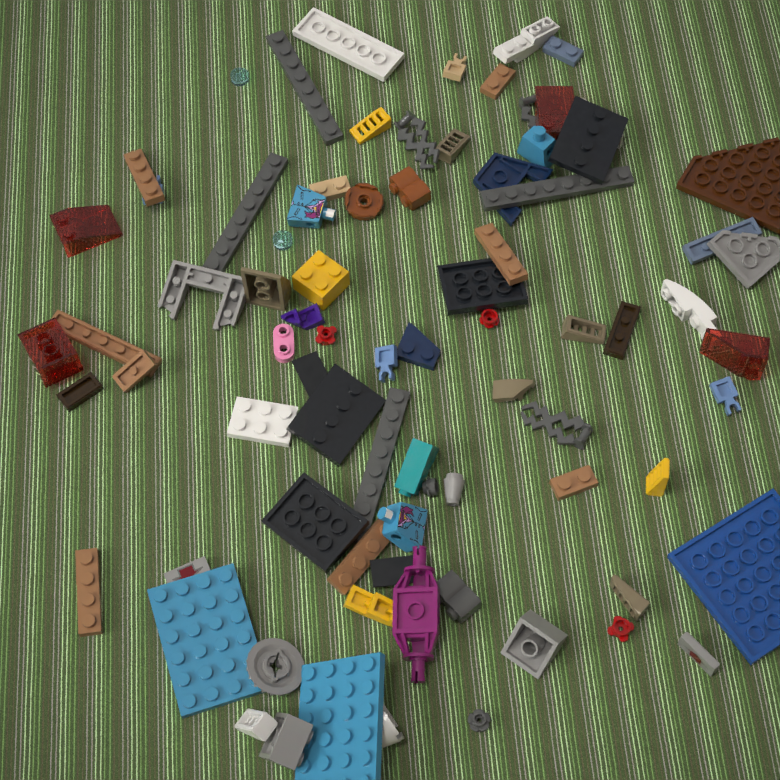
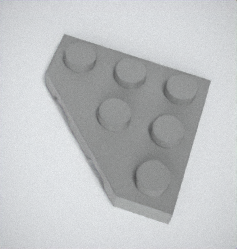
M722 230L707 243V246L746 289L780 261V240L774 236L761 237L758 234L744 232L738 234Z

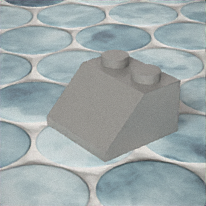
M530 609L520 617L500 653L539 679L559 652L568 635Z
M277 712L274 719L278 722V725L268 739L264 741L258 757L295 770L296 766L299 767L303 761L304 753L302 752L305 744H309L312 739L313 724L290 714Z

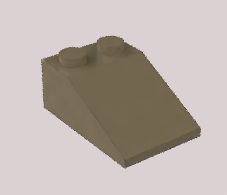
M241 267L240 271L246 303L285 312L292 293L291 281L282 275Z

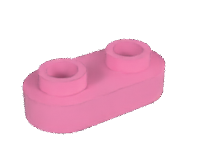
M279 324L273 330L274 356L280 363H288L295 356L294 331L288 324Z

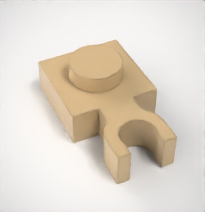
M455 53L453 61L448 60L442 77L460 82L466 70L467 56H464L463 59H458V54Z

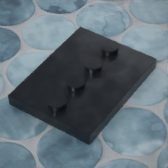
M575 96L548 162L602 185L629 119Z
M491 258L437 266V273L448 316L528 304L524 281L510 286Z
M334 364L286 430L336 466H339L386 400L340 366Z
M303 473L261 520L267 528L326 574L370 524L366 518L306 473Z

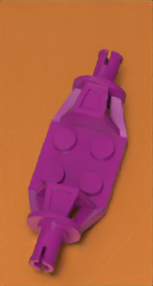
M419 545V548L418 546H413V566L404 568L403 575L393 588L392 634L403 653L402 659L411 662V683L419 684V681L420 683L426 682L425 663L434 660L433 652L439 637L440 588L434 576L435 568L426 566L427 547ZM411 576H414L413 586H409ZM408 641L412 642L413 653H410Z

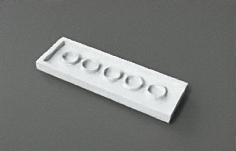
M314 7L292 30L293 36L382 82H385L404 59L403 52Z

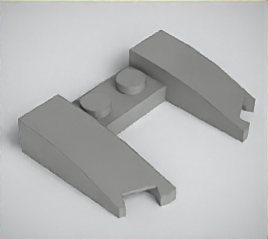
M173 260L158 307L160 309L165 307L170 312L169 317L172 320H176L189 286L223 294L212 329L217 331L220 330L219 326L229 324L235 327L246 302L242 277Z

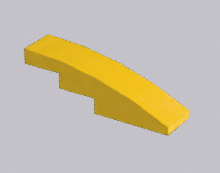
M353 584L343 607L392 627L393 600L377 592L372 594Z

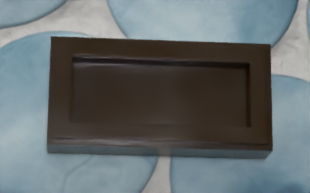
M90 372L56 394V396L67 411L70 412L104 388L93 373Z

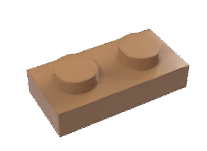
M499 63L481 85L480 93L496 100L515 77L516 71Z
M142 349L120 368L112 378L123 392L127 393L158 365L146 350Z
M590 465L552 478L549 484L557 500L560 501L597 487L598 481Z

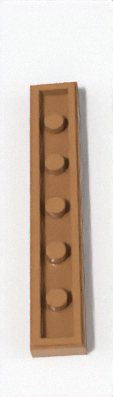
M57 310L47 323L48 329L124 365L142 350L60 310ZM147 352L150 355V357L154 360V362L158 365L147 375L149 377H152L157 368L159 367V365L161 364L162 359L150 352Z

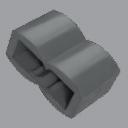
M450 570L437 581L440 588V604L447 609L446 613L452 621L457 620L462 624L481 608L482 601L453 570Z

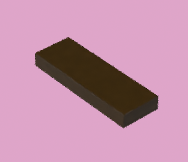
M621 301L603 350L604 355L623 360L641 310L640 306Z

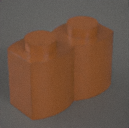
M408 166L389 177L390 191L400 197V201L405 208L408 207L413 211L431 200V190L411 167Z

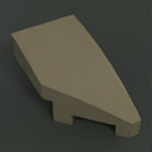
M530 379L494 380L493 400L495 403L516 399L521 401L524 398V393L530 387L533 388L535 386V382Z

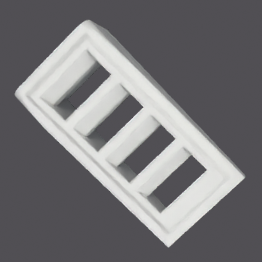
M248 708L235 724V728L258 740L266 741L277 727L278 722L267 712Z

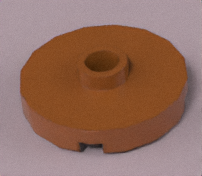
M358 183L347 190L344 198V207L347 213L355 219L371 220L380 214L383 208V196L375 186L368 183Z

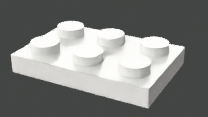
M237 397L227 430V437L290 447L293 434L286 429L299 412L297 406Z

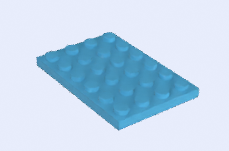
M234 563L147 589L182 719L264 693L261 692L260 688L254 687V683L249 679L248 671H246L248 653L257 643Z
M377 652L302 665L299 719L313 724V736L309 744H305L302 752L304 753L303 761L295 769V780H381L385 654Z

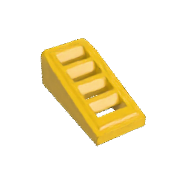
M380 107L351 128L349 132L361 145L392 128L391 118Z
M664 458L647 475L646 495L661 497L664 495L669 480V458Z

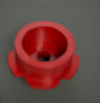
M493 309L484 310L479 318V322L485 328H493L500 321L497 312Z

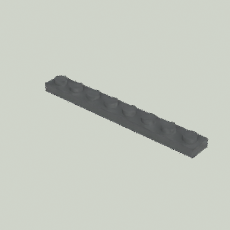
M281 30L267 35V43L325 145L329 146L344 140L343 133L284 31Z
M270 152L202 267L221 272L226 270L288 165V158Z
M628 165L609 169L602 185L576 174L480 191L479 197L484 212L629 187L633 186L635 181Z
M392 387L389 389L353 508L366 518L370 524L354 543H358L373 524L410 399V391Z

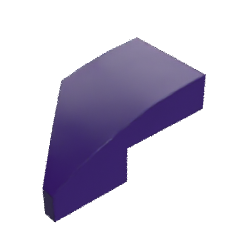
M317 303L301 311L295 308L281 315L283 321L304 330H309L325 323L320 306Z

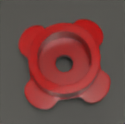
M323 325L317 327L318 335L315 337V341L318 344L327 346L335 343L336 327H324Z
M615 616L613 624L608 627L607 632L610 636L614 635L619 638L621 642H626L629 633L634 630V624L621 616Z

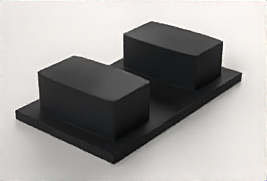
M317 351L292 360V364L309 397L327 375V371Z
M413 555L370 560L373 588L396 585L404 573V568L413 566ZM411 576L409 584L413 583L414 576Z

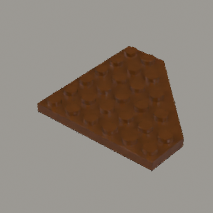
M776 137L763 140V143L755 145L753 143L741 145L737 149L729 151L723 149L712 152L711 155L693 156L679 179L676 189L741 218L748 219L753 217L759 226L780 234V139Z

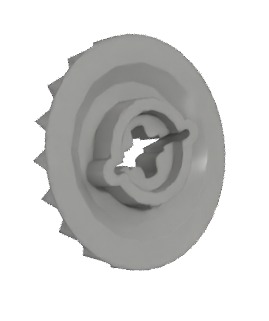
M267 638L256 643L248 653L246 671H248L249 679L253 681L254 687L260 688L261 692H267L270 696L279 695L280 697L291 693L302 682L301 671L304 661L299 651L291 643L278 638ZM276 660V666L280 669L274 675L273 668L269 666H272Z

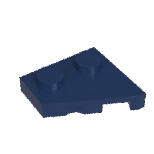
M408 323L397 348V359L434 371L441 350L412 323Z

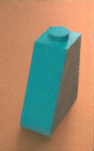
M415 438L412 439L394 487L400 489L398 493L411 497L412 494H419L422 483L425 481L440 448Z

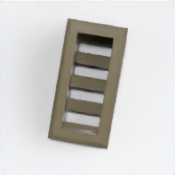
M453 129L436 146L435 149H440L438 159L451 165L469 141L470 136Z
M567 315L562 324L561 338L571 341L604 344L607 325ZM595 330H598V336L594 335Z
M614 574L611 577L609 586L633 619L638 622L647 612L650 603Z

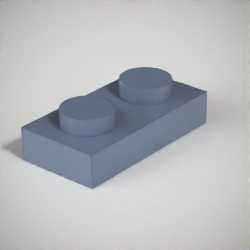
M553 35L542 49L543 53L572 67H575L584 55V50Z

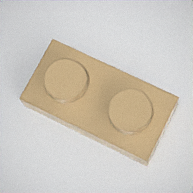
M346 175L309 184L310 190L324 195L327 201L345 197L347 190L351 188Z

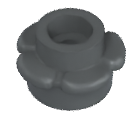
M428 476L427 480L422 483L423 493L432 498V496L439 494L437 478H430Z
M476 709L473 713L469 714L467 721L473 731L483 732L489 728L491 718L487 712L485 713L482 709Z

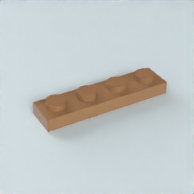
M142 149L124 154V160L146 206L165 201L164 194Z
M493 223L474 229V235L510 286L528 280L527 271Z
M377 519L327 578V581L341 595H345L350 590L351 586L355 584L370 566V560H375L390 540L382 534L384 521Z
M98 548L75 550L78 634L80 637L103 634L99 550Z

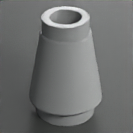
M447 473L446 478H444L446 505L459 506L465 484L462 474Z

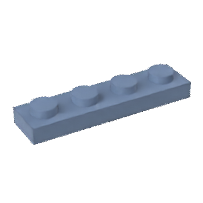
M753 217L694 240L683 245L682 250L691 265L715 256L716 254L707 246V243L722 230H728L731 233L741 234L744 232L761 236L762 231Z

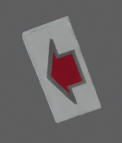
M205 556L163 574L166 582L170 583L209 571L210 567Z
M685 632L677 644L711 677L717 672L720 663L692 635Z

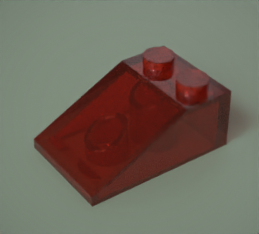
M535 86L536 126H543L546 129V133L555 140L559 136L574 100L573 86Z
M109 205L66 208L49 215L68 258L123 236Z
M55 317L17 334L45 388L84 370L75 348Z
M706 328L699 353L738 377L748 380H760L769 357L770 338Z

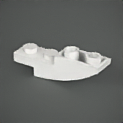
M547 16L523 28L519 36L495 47L493 54L505 64L513 60L518 63L543 46L559 30L560 26Z
M663 280L661 296L671 305L674 315L678 316L682 322L689 319L691 326L700 333L703 343L707 344L711 350L717 348L722 336L715 327L718 318L703 300L687 288L671 280Z

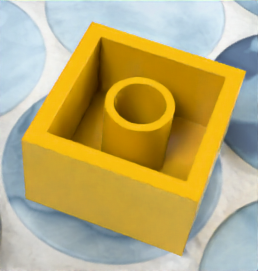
M318 250L292 275L293 289L313 304L317 303L320 309L324 311L350 285L349 271Z

